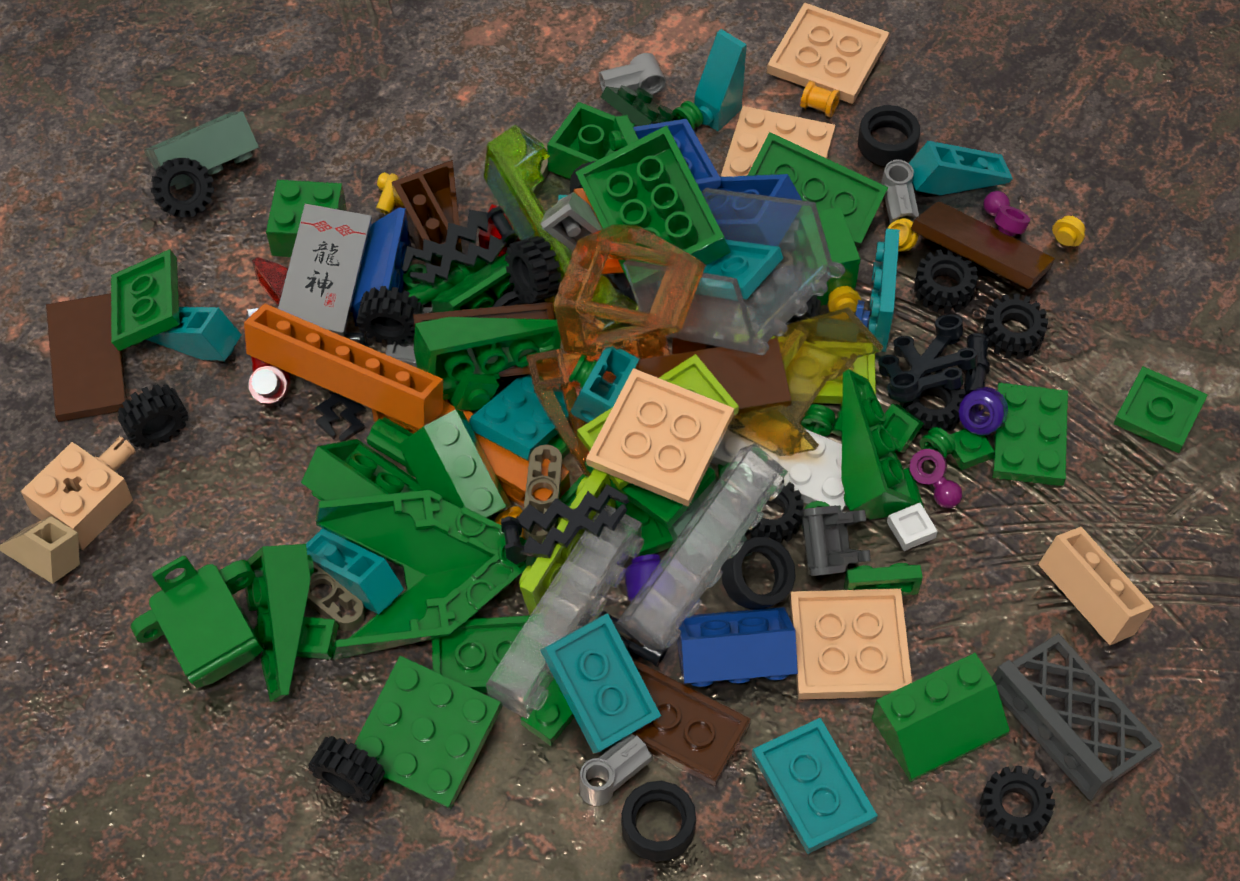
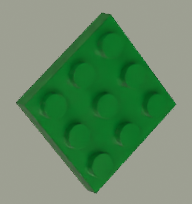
M399 656L354 744L357 745V749L360 751L362 749L368 752L367 755L369 757H374L378 760L377 763L381 764L385 771L383 778L451 810L503 704L494 698L405 657Z

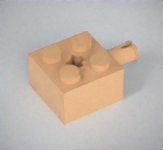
M120 436L99 458L93 457L81 447L71 442L21 490V493L31 513L40 520L52 516L78 532L79 548L84 550L133 501L125 479L115 471L131 455H134L136 451L127 440L124 441V438Z

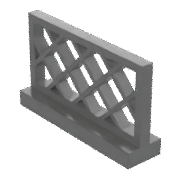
M1059 633L1015 661L1011 662L1008 660L998 666L992 677L1003 704L1090 801L1099 796L1105 787L1157 753L1162 747L1161 743ZM1056 648L1066 659V666L1047 662V652ZM1023 667L1039 670V683L1028 681L1019 670ZM1047 672L1065 676V688L1046 685ZM1073 678L1085 680L1091 686V694L1072 690ZM1046 695L1065 698V711L1055 710L1046 701ZM1072 700L1091 704V717L1072 713ZM1099 706L1111 708L1117 715V723L1098 719ZM1072 723L1091 727V740L1080 738L1072 730ZM1098 729L1117 732V746L1098 742ZM1125 734L1136 736L1146 748L1142 751L1125 748ZM1098 752L1117 756V768L1110 772L1099 760Z

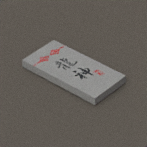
M310 204L304 205L278 309L344 337L372 222L371 215Z

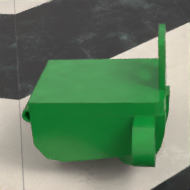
M181 556L152 573L154 580L162 590L150 598L149 605L151 610L137 617L130 626L136 640L140 643H147L165 635L185 675L196 689L213 684L251 662L264 650L234 595L249 586L256 577V574L247 560L235 561L221 570L213 564H207L196 570L186 556ZM178 568H184V571L178 577L165 579L169 572Z

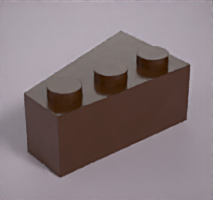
M453 160L392 182L396 209L406 208L409 233L419 250H423L424 239L444 244L447 237L448 223L460 226ZM458 238L456 250L462 253L461 239ZM433 255L430 264L441 267L442 258Z

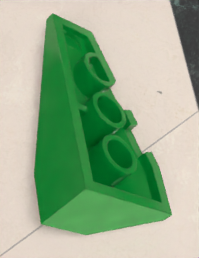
M445 317L415 323L414 354L417 368L443 378V400L450 399L464 373L491 375L497 380L500 378L499 372L517 365L523 368L560 351L563 323L561 320L478 317Z
M848 369L843 372L841 481L845 491L844 502L850 511L865 510L866 518L870 520L888 517L890 514L917 503H921L923 506L916 480L911 475L910 468L903 469L895 451L901 449L897 439L892 438L882 425L886 416L869 380Z
M306 544L263 546L247 560L256 577L249 586L245 587L246 600L249 611H256L258 616L257 626H255L254 631L260 642L264 643L265 646L261 657V664L270 702H278L289 695L311 581L310 577H312L314 570L313 559L311 555H307Z

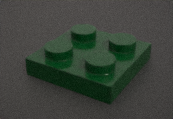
M623 85L620 88L606 86L601 95L603 100L621 114L628 115L629 120L637 126L676 120L675 112L666 106H658L652 101L654 97L641 88L632 90Z

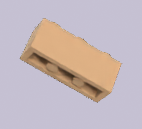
M1082 527L1057 535L1038 564L1109 645L1135 635L1154 608L1150 601Z

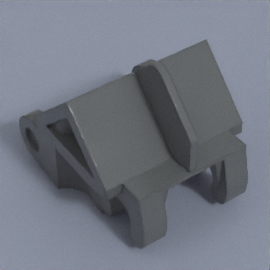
M840 505L801 510L803 544L805 545L808 575L841 573L848 570V564L871 561L870 550L850 549L847 526L860 521H866L865 510L841 512Z

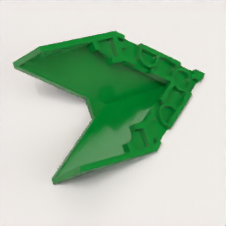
M431 490L318 501L315 517L317 526L402 567L406 591L398 596L390 606L385 608L379 615L374 616L351 637L335 640L332 653L333 660L449 636L520 576L527 566L534 564L538 557L527 556L525 562L514 564L506 558L505 538L500 524L464 506L460 508L442 499L441 495ZM520 537L521 545L524 546L527 540Z

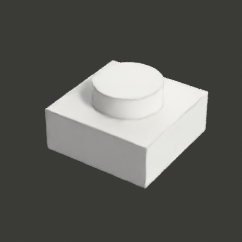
M921 503L888 515L887 524L904 551L933 540L937 536L938 531Z

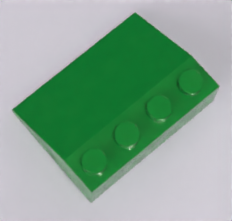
M667 125L575 172L631 287L702 268L731 253L725 237Z

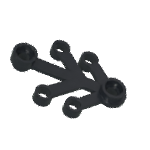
M946 314L936 319V338L922 356L916 350L912 337L900 336L893 341L895 355H884L878 360L879 373L890 378L887 393L891 399L901 403H908L919 397L923 390L943 385L946 389L954 390L963 385L962 370H970L978 365L977 351L972 348H963L957 353L939 357L947 345L960 341L964 333L963 320L960 316ZM898 357L905 358L911 368L910 371H902L900 369ZM945 369L942 373L924 377L925 374Z

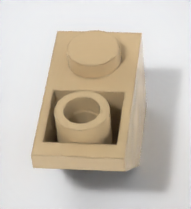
M52 516L24 528L0 544L1 552L52 584L80 565L78 532Z

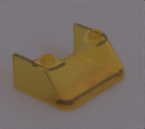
M849 307L793 322L784 327L775 336V338H778L791 396V406L784 407L783 405L734 415L727 428L729 431L777 456H791L817 449L819 444L799 423L827 381L842 380L843 372L848 369L853 371V364L858 357L881 352L884 348Z

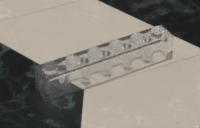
M756 444L741 448L617 623L650 650L671 647L681 634L679 627L684 619L693 616L701 606L702 600L700 597L707 587H713L722 576L723 571L720 568L727 558H733L743 546L744 542L741 540L748 529H753L762 519L764 513L761 510L768 500L772 501L783 489L784 484L781 481L788 471Z
M606 505L604 508L609 516L616 511V509L609 505ZM596 513L592 521L596 520L599 513ZM625 514L614 531L604 527L599 538L585 530L486 683L489 697L500 701L504 707L525 719H528L534 709L539 711L549 695L547 687L554 676L540 649L588 624L592 616L595 618L600 616L607 602V598H605L611 586L614 588L618 587L625 575L626 568H624V565L629 557L635 559L642 549L644 539L641 538V522Z

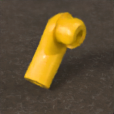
M385 172L381 173L377 180V186L383 191L376 210L385 215L391 213L395 206L392 182L398 180L399 177L393 173L390 175Z

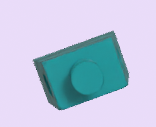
M608 342L570 411L572 415L588 423L612 408L633 368L635 369L640 359ZM605 371H609L616 376L613 383L603 379Z

